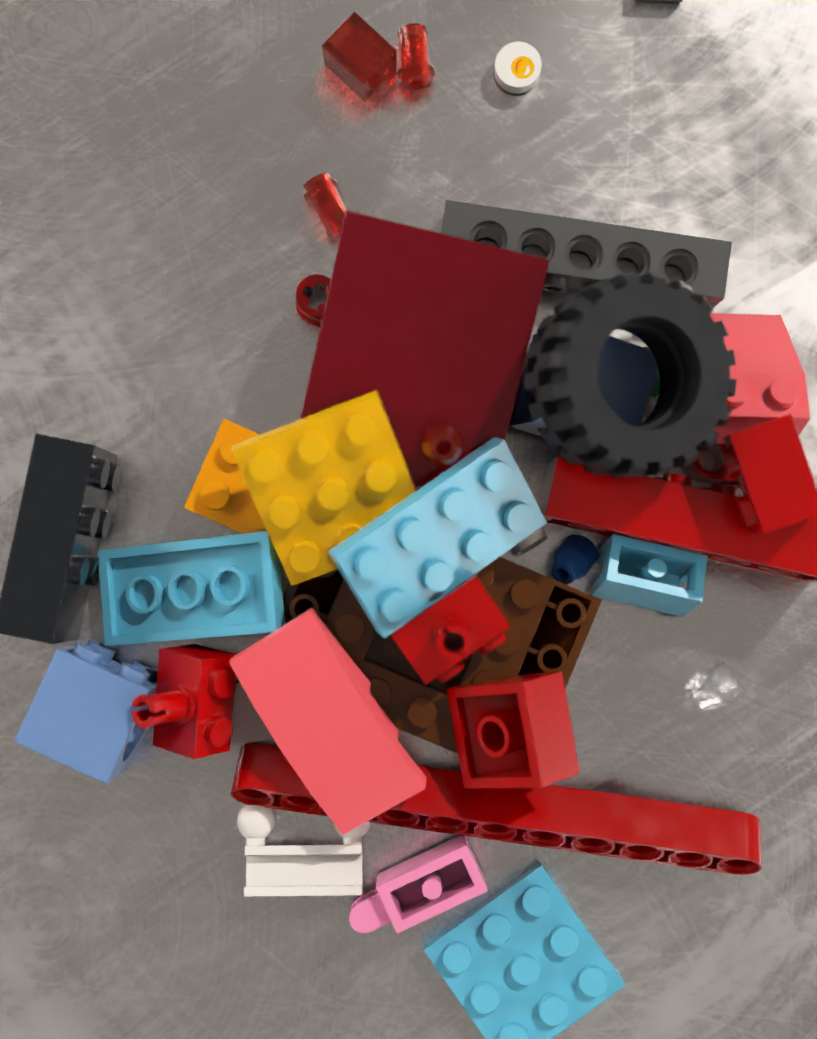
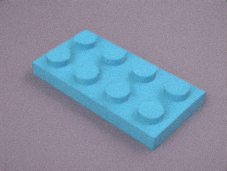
M494 437L338 544L328 553L375 630L385 639L542 527L547 521L505 440Z
M267 531L98 550L105 646L271 633L285 625L280 559Z

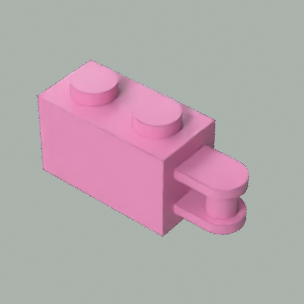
M459 835L378 873L376 888L358 896L351 904L349 922L352 928L359 933H369L392 922L398 934L487 892L488 889L484 875L466 836Z

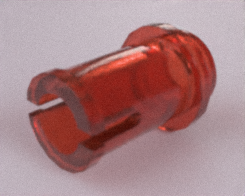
M419 23L406 24L404 29L399 28L397 31L401 56V68L398 69L397 74L399 80L403 82V87L408 90H422L431 85V78L435 75L434 67L429 64L427 27Z
M322 173L311 178L303 185L306 191L304 199L306 202H312L326 230L327 237L332 238L335 235L341 234L347 209L336 189L339 185L337 179H331L329 173Z

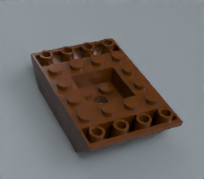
M498 557L476 574L509 621L510 628L503 632L507 639L487 654L481 655L479 650H476L463 659L462 663L465 667L446 682L439 683L437 678H435L426 685L393 637L389 635L384 639L377 633L339 569L291 586L289 581L283 596L285 624L309 609H314L370 681V694L398 729L458 754L447 688L519 675L562 671L566 689L602 599Z

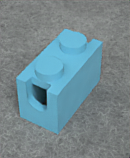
M612 534L598 550L596 563L603 564L599 578L592 584L591 595L601 599L683 617L703 600L708 556ZM680 582L687 583V587L681 588Z

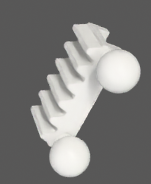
M247 804L241 808L237 816V827L239 832L246 838V886L244 887V897L363 895L362 837L371 827L369 821L344 835L334 825L338 834L343 837V845L265 846L266 837L271 834L275 827V814L273 810Z

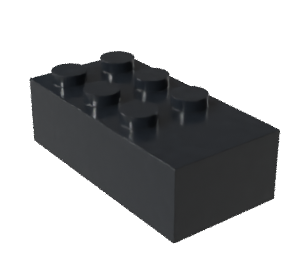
M35 433L0 596V634L49 644L79 639L90 585L95 586L99 578L98 564L100 558L96 557L100 538H106L110 527L111 512L106 510L110 491H116L120 480L121 466L116 463V454L95 445Z

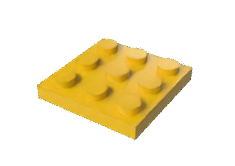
M377 390L234 444L231 449L291 586L337 570L338 567L328 551L417 491Z

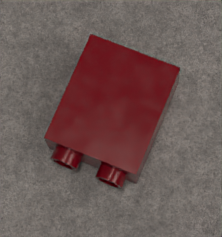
M346 210L300 419L377 390L417 490L492 438L498 437L505 440L550 260Z

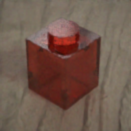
M356 12L322 45L325 66L364 102L374 92L377 94L383 93L392 84L397 75L395 71L397 69L396 49Z

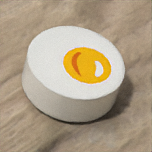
M517 41L505 45L498 52L495 59L494 76L498 85L505 91L514 94L529 91L536 85L542 68L541 57L538 51L528 43Z

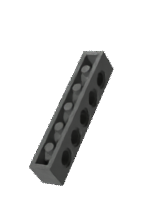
M450 200L445 201L441 228L442 234L475 242L480 238L489 237L498 243L499 248L522 253V248L528 244L540 246L545 251L546 259L550 260L543 290L548 292L563 293L567 291V287L583 289L602 280L623 274L617 267V259L626 257L632 259L637 264L638 276L652 272L663 274L667 278L664 266L668 264L677 265L684 272L685 281L683 283L692 289L690 297L695 299L703 296L713 308L725 297L732 246L730 241ZM574 251L587 253L592 260V267L588 269L575 267L569 259V254Z

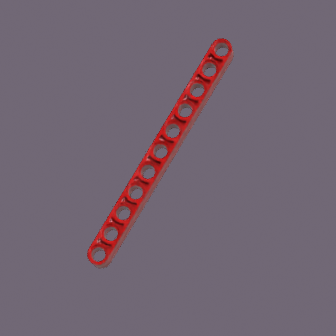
M247 743L241 746L231 789L232 798L247 805L327 816L283 755L278 745ZM425 766L418 767L426 776V789L369 820L370 823L733 875H750L759 872L762 868L760 819L750 813L551 784L542 788H464L460 771Z

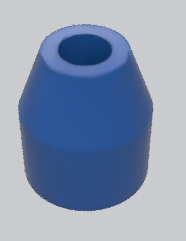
M579 534L567 536L553 555L551 573L554 579L563 584H570L585 577L598 559V551L594 543L587 537Z

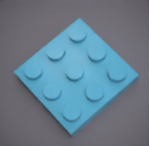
M540 861L423 944L424 952L485 1039H553L626 986L617 970Z

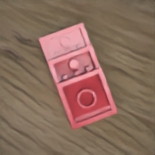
M313 608L230 659L229 663L281 752L342 835L426 789V776L399 743L397 727L370 694V681Z

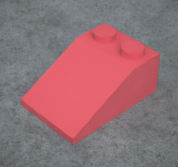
M710 313L709 315L714 322L722 320L729 336L723 339L727 351L734 350L736 365L730 366V379L737 380L735 396L727 397L725 405L731 408V413L726 425L714 427L713 430L718 433V438L713 444H726L724 437L729 434L788 414L792 415L798 435H800L810 420L806 378L781 315Z

